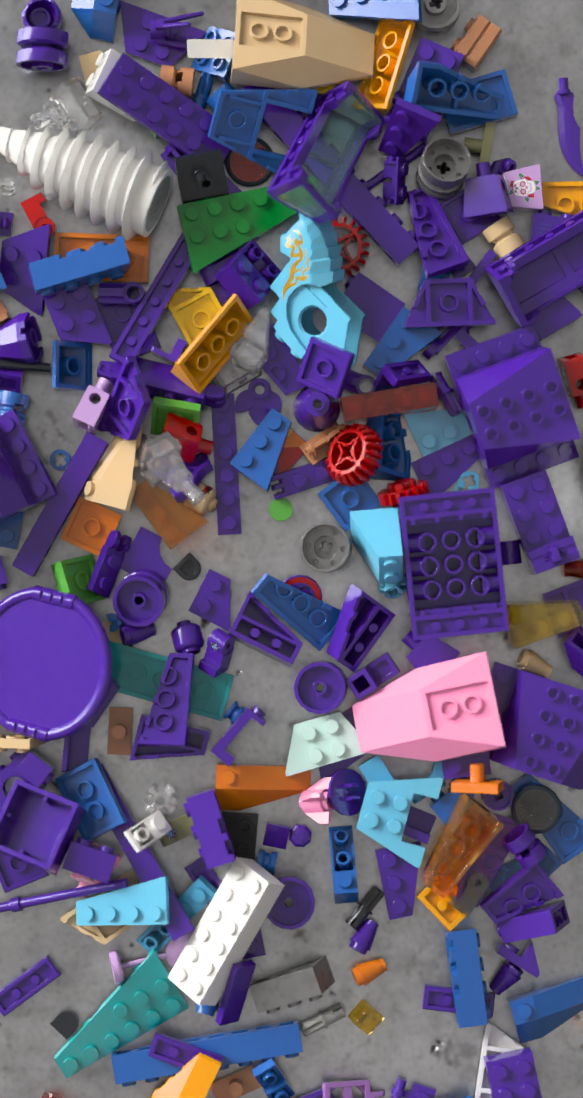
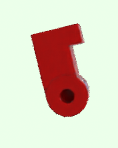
M40 192L20 204L34 229L52 224V239L55 236V232H57V227L47 217L42 207L47 201Z

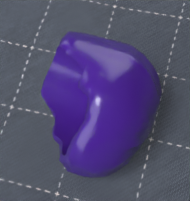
M30 0L21 14L25 28L49 27L60 29L62 25V12L53 0Z

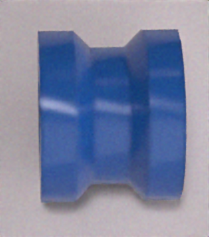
M259 849L257 863L273 876L278 852L266 853L264 850Z

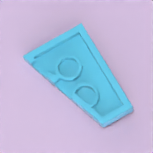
M447 410L403 414L422 457L471 435L463 411L454 417H451Z

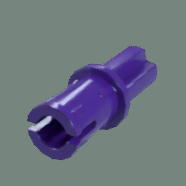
M441 371L436 372L435 375L439 382L436 381L433 375L430 377L429 382H431L438 394L437 399L442 401L451 417L459 415L463 410L453 393L454 389L449 387Z

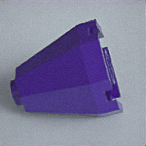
M29 312L18 314L0 325V359L27 363L40 362L43 355V346L38 347V341H42V335L35 317L30 316Z

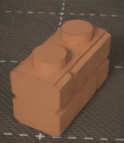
M478 15L476 20L473 18L469 20L464 28L467 33L462 39L458 37L451 47V50L465 55L462 65L472 73H475L502 32L501 28L491 23L482 15Z

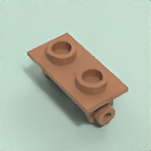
M336 422L330 428L323 430L299 446V448L310 463L315 465L328 456L326 452L330 450L329 444L333 443L334 436L339 435V429L345 430L346 426L344 424L339 425Z

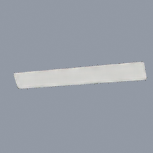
M234 39L187 40L188 58H233Z

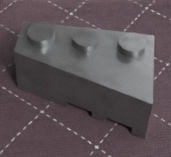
M324 955L319 957V960L315 963L308 965L302 963L298 965V968L285 972L283 970L257 979L249 986L257 1012L266 1011L267 1014H271L280 1010V1007L284 1005L291 1008L301 1004V1000L309 998V1001H315L322 998V994L335 980L327 957Z

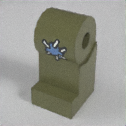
M185 813L169 821L172 830L163 836L160 841L163 847H166L192 835L191 826H194L192 817H187Z

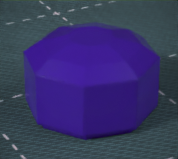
M296 824L290 829L289 840L295 847H305L311 842L312 831L307 825Z

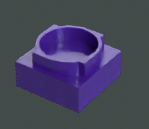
M15 779L0 812V853L57 875L86 810L76 802Z

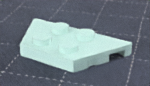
M340 711L294 724L285 772L286 777L365 754L360 751L357 730Z

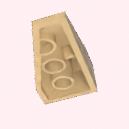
M142 427L136 440H126L121 438V436L114 437L84 487V500L125 511L130 510L136 488V480H132L133 469L138 467L139 461L135 457V451L141 444Z

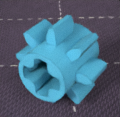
M403 575V581L379 583V593L385 592V596L391 599L400 597L402 591H407L406 575Z

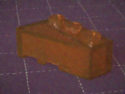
M145 479L135 488L134 502L170 550L209 523L183 503H177L173 496L148 479Z

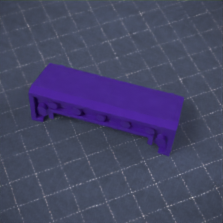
M583 210L485 267L489 278L513 319L522 328L536 323L541 309L583 285Z

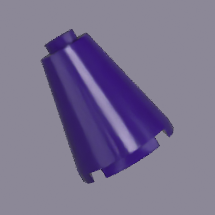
M306 387L297 395L294 401V415L297 422L304 429L312 432H322L336 423L340 414V403L338 399L311 387ZM320 402L322 406L316 409L313 407V403Z

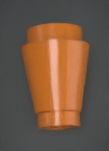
M383 958L355 964V967L351 969L358 986H366L388 971Z

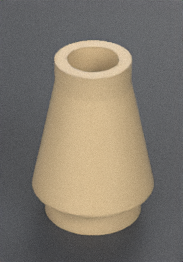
M523 649L516 661V665L520 667V670L540 675L544 678H548L553 669L552 665L548 664L532 649Z

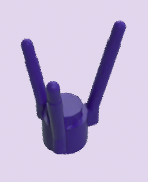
M200 11L170 18L150 20V39L157 40V45L165 44L187 50V44L167 40L165 37H170V29L191 26L190 22H172L200 17L204 15V12Z

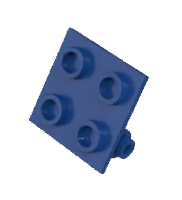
M209 26L204 39H234L235 32ZM195 58L191 68L218 76L219 80L226 82L227 79L231 78L232 58Z

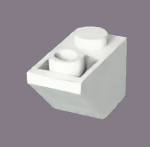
M157 810L125 831L124 835L138 853L161 839L172 828L160 810Z

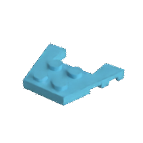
M443 778L369 781L356 828L416 868H420L425 847L402 841V836L414 793L438 799Z

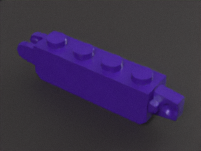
M139 357L136 358L150 398L157 396L201 404L202 410H204L205 405L217 408L225 404L223 387L209 383L198 394L171 373L173 365ZM100 361L97 377H103L111 381L114 387L122 364L119 362Z

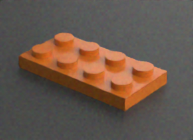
M55 232L54 255L61 254L62 258L67 257L66 253L71 250L81 248L88 251L95 243L101 241L107 244L115 243V237L121 235ZM135 235L128 241L124 240L130 260L128 273L124 274L125 277L121 279L111 280V278L101 279L102 282H137L148 284L150 236Z

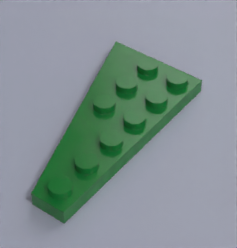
M314 177L308 178L307 181L317 190ZM269 186L177 205L193 275L208 265L217 262L225 255L246 245L250 240L256 239L271 228H275L288 218L297 215L299 212L274 200L267 193ZM303 186L278 196L297 208H300L303 203L311 206L317 203L316 199Z

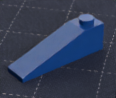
M418 61L408 77L404 100L432 112L500 120L505 96L443 64Z
M583 976L507 997L520 1044L544 1037L583 1010Z

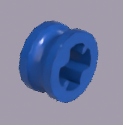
M55 450L50 455V465L58 471H63L67 468L71 456L65 450ZM57 454L59 456L65 454L64 460L66 464L64 466L61 464L59 467L55 465L57 462L55 456Z
M235 701L223 718H229L230 723L233 724L245 707H239L238 702Z

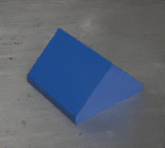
M53 340L52 388L55 391H86L88 385L92 386V344Z

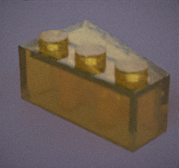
M578 600L506 601L508 633L514 649L583 624V613Z

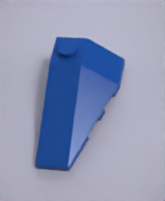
M389 386L376 389L366 425L379 434L378 436L382 439L381 446L384 448L380 452L384 458L378 462L381 467H376L374 470L376 475H370V478L374 480L397 481L401 478H410L411 455L410 450L405 448L404 437L407 436L406 428L402 429L400 416L403 414L399 387Z

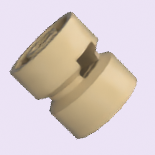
M508 216L498 220L482 232L489 244L495 243L494 252L499 259L526 244L521 235L512 232L515 226Z

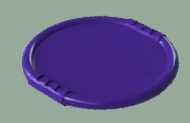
M36 585L35 587L17 591L0 602V724L7 731L45 742L62 739L86 726L103 705L112 678L113 661L110 642L97 615L77 595Z

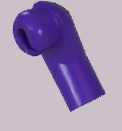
M510 158L496 160L490 167L491 175H502V173L516 170L517 164Z

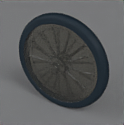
M538 784L529 785L522 788L514 796L511 804V814L517 826L526 823L535 834H541L551 830L558 823L561 816V803L556 793L550 788Z

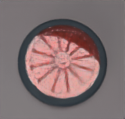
M257 138L255 148L272 151L271 147L264 140ZM230 150L225 158V166L229 176L240 185H260L272 174L267 168L233 150Z

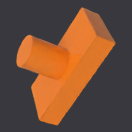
M480 762L470 763V779L458 778L451 783V792L499 794L504 790V780L485 779L484 763Z

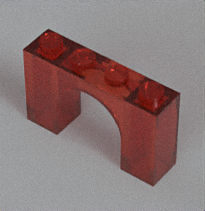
M436 382L341 397L340 407L343 424L365 422L373 417L395 413L435 411L439 407Z

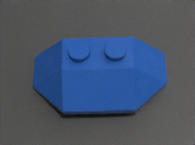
M72 0L71 9L89 38L109 43L114 42L121 0Z

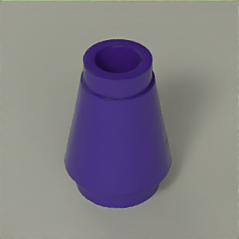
M154 623L142 627L124 624V627L119 629L120 638L124 646H133L155 636L156 628Z
M367 918L349 939L351 940L349 947L366 955L367 951L371 950L379 925Z
M510 961L504 962L489 985L490 989L495 994L500 995L521 979L522 969Z

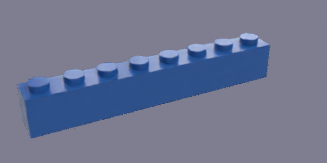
M298 1020L181 1040L223 1055L219 1070L227 1069L231 1064L238 1063V1066L251 1065L254 1060L261 1059L262 1062H266L271 1058L276 1060L275 1057L285 1055V1058H293L299 1056L300 1052H303ZM151 1045L114 1051L111 1055L115 1083L122 1084L123 1087L135 1085L136 1081L145 1080L146 1083L158 1081L159 1077L162 1076L174 1077L182 1068L148 1056Z

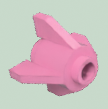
M331 777L322 778L303 791L299 797V806L302 811L321 825H330L331 813L329 811L334 809L328 796V785Z

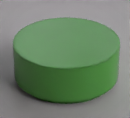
M280 498L274 499L271 502L269 512L273 519L285 521L292 515L293 508L289 500Z

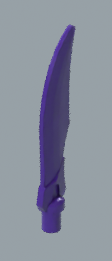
M559 78V90H557L554 97L558 106L560 146L568 164L574 171L583 176L580 152V127L573 115L574 94L568 88V78Z

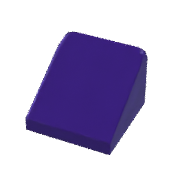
M267 822L263 845L286 850L290 826Z

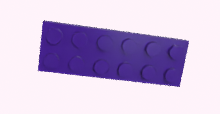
M124 52L120 55L97 94L183 154L188 155L220 148L224 161L231 149L208 137L213 115Z

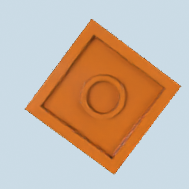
M79 496L60 539L99 556L102 546L105 545L109 537L108 535L111 531L117 530L123 516L92 501L84 500L83 497Z

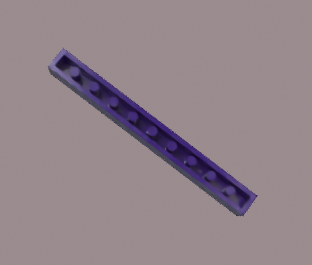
M246 85V86H245L244 88H242L241 90H243V89H274V88L258 87V86H249V85ZM266 103L262 122L289 150L306 116L301 111ZM320 132L309 154L337 168L341 161L338 158L340 154L331 144L327 146L322 139L324 137ZM307 157L303 166L326 190L335 172ZM353 168L336 202L342 204V208L359 226L363 227V231L399 267L418 250L416 235L411 230L407 232L401 226L403 221L395 213L391 215L386 210L387 204L380 196L376 198L370 192L371 187L364 179L359 180L354 175L356 171Z

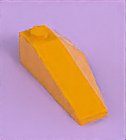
M199 1053L183 1066L179 1073L174 1077L171 1076L161 1088L158 1087L153 1092L151 1098H205L222 1063L203 1053Z

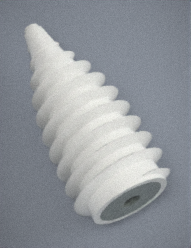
M50 125L43 132H32L31 126L27 131L0 126V153L5 156L8 163L13 162L17 165L19 176L25 177L28 174L30 175V185L34 190L44 186V194L47 200L50 201L59 196L60 207L63 210H67L74 205L75 215L78 218H83L90 213V221L93 226H98L106 220L108 233H115L121 228L123 238L127 241L136 234L147 237L154 230L166 206L173 182V172L168 169L167 160L161 166L154 164L152 151L148 152L143 159L138 158L136 145H133L127 153L120 152V140L118 139L110 148L104 147L102 134L93 143L87 142L86 130L80 132L77 138H69L68 127H65L59 135H51Z

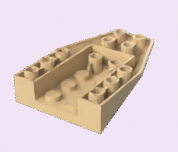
M286 0L236 1V23L230 84L278 89H314L345 83L349 80L351 82L372 78L375 34L306 6Z

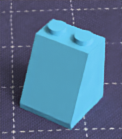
M397 507L350 511L351 542L378 582L395 583L403 581V553Z

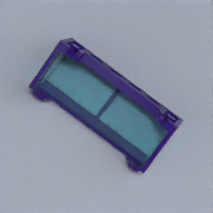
M350 80L317 96L312 114L308 113L267 190V193L274 200L319 224L329 220L334 221L340 216L342 204L336 201L366 142L379 137L384 124L382 115Z

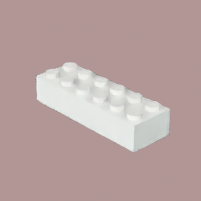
M236 857L170 972L168 979L198 1005L215 1006L225 990L232 964L241 962L285 885L253 859Z

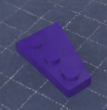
M398 97L378 150L391 156L402 157L440 122L442 116Z
M276 323L250 333L242 345L285 395H289L307 386L296 381L300 367L296 357L291 353V348L276 338V330L273 327Z
M420 841L410 842L413 844L421 845ZM387 848L376 849L375 853L389 920L412 916L418 868Z

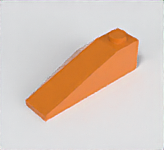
M217 763L216 796L221 810L240 811L302 793L310 788L311 770L286 777L287 765L231 763L228 766L225 763Z

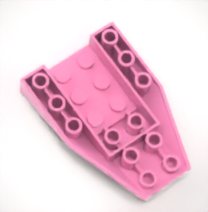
M486 652L416 668L352 705L361 753L438 762L506 748Z

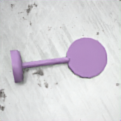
M191 931L176 941L171 939L167 943L165 953L158 954L160 959H167L169 965L174 967L193 932ZM109 952L115 984L118 985L124 982L123 969L137 966L146 958L121 963L118 952Z

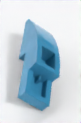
M202 875L178 897L189 920L217 892V889ZM150 925L136 941L147 952L154 948L158 953L172 938L164 925Z

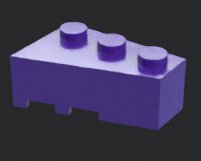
M249 591L228 634L234 637L235 641L291 668L303 643Z
M214 788L186 797L187 803H184L183 806L187 817H192L194 826H191L194 839L199 840L201 847L198 849L202 862L206 863L207 869L209 870L235 861L236 853Z

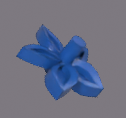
M106 614L107 619L112 622L109 632H114L126 624L117 614Z

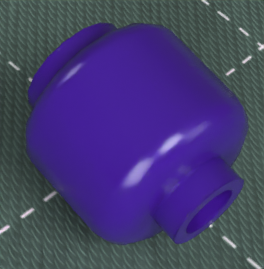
M190 620L178 622L176 624L177 627L171 632L175 651L177 653L198 654L204 645L200 626L196 623H191Z

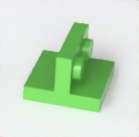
M154 396L150 434L161 435L168 412L199 424L202 412L201 404Z
M93 554L59 561L51 565L58 591L77 595L86 604L105 599L87 590L89 580L96 565Z

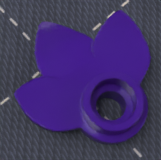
M263 378L251 381L248 389L240 392L235 402V411L237 413L249 411V415L256 425H260L272 408L278 412H281L282 408L280 396L271 390L270 383ZM257 386L264 388L263 394L255 392Z

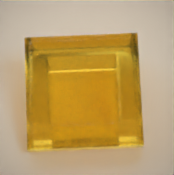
M364 999L348 1015L350 1020L367 1035H370L384 1019Z

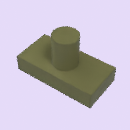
M486 122L483 140L465 137L464 145L468 148L469 152L480 154L479 163L489 162L495 123Z

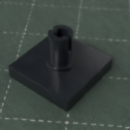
M220 148L174 157L182 204L229 195Z

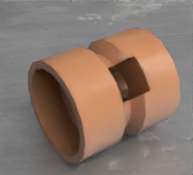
M162 65L160 78L189 99H192L195 68L181 67L180 70H177L175 66Z

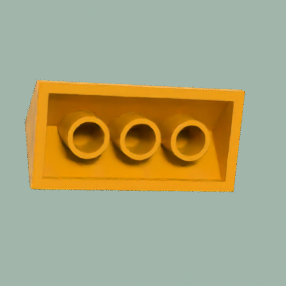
M381 19L377 26L374 41L372 78L362 79L358 90L382 116H386L391 109L393 97L415 30L416 23L413 21L396 22ZM357 94L353 106L374 113Z
M233 294L177 360L171 370L172 374L198 394L205 389L257 326L237 294Z

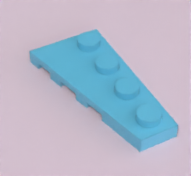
M168 876L77 901V926L170 924Z

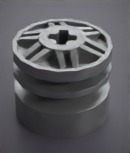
M452 137L433 139L426 145L416 171V181L420 189L426 195L435 199L454 197L461 191L472 165L471 154L468 148L461 141Z
M322 522L314 524L306 530L301 538L300 551L302 558L308 566L316 571L330 573L340 570L347 564L351 557L352 544L350 537L342 528L333 523ZM324 542L333 544L330 554L321 551L324 547Z

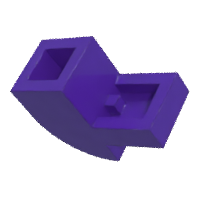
M386 652L350 675L345 681L357 700L378 688L385 681L400 673V670L390 654Z

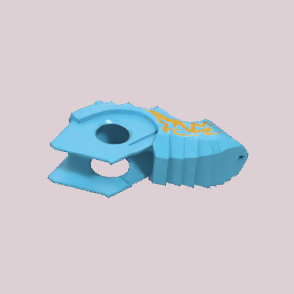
M303 203L299 208L310 215H313L316 210L315 207ZM299 213L300 220L280 237V252L291 259L270 286L280 298L271 310L272 315L277 319L276 324L273 326L276 330L275 336L279 341L286 343L291 348V353L298 359L304 358L310 337L315 336L354 353L355 357L351 366L353 367L357 362L362 321L365 314L335 285L344 280L345 270L341 269L343 257L340 256L341 245H338L337 231H335L330 220L319 224ZM315 307L321 309L326 315L327 326L324 332L319 331L314 325L312 317Z

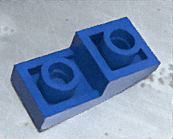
M272 1058L251 1070L268 1098H290L295 1095L292 1087Z

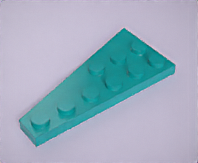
M154 948L148 953L146 959L134 968V972L101 1004L98 1011L84 1023L80 1031L75 1036H72L54 1056L55 1062L66 1079L189 1008V1004L179 988L168 979L169 972Z

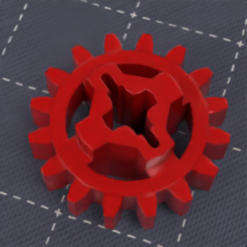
M401 478L395 482L388 483L387 489L380 490L381 492L377 494L381 506L391 505L394 508L399 507L398 497L424 495L429 493V488L426 480L420 479L416 481L414 478Z

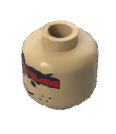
M200 481L198 486L199 493L185 499L184 506L198 515L204 516L208 511L213 512L215 510L218 500L215 499L216 490Z

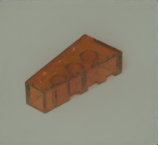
M467 793L460 794L421 874L425 885L443 899L446 898L504 827V824L496 815Z

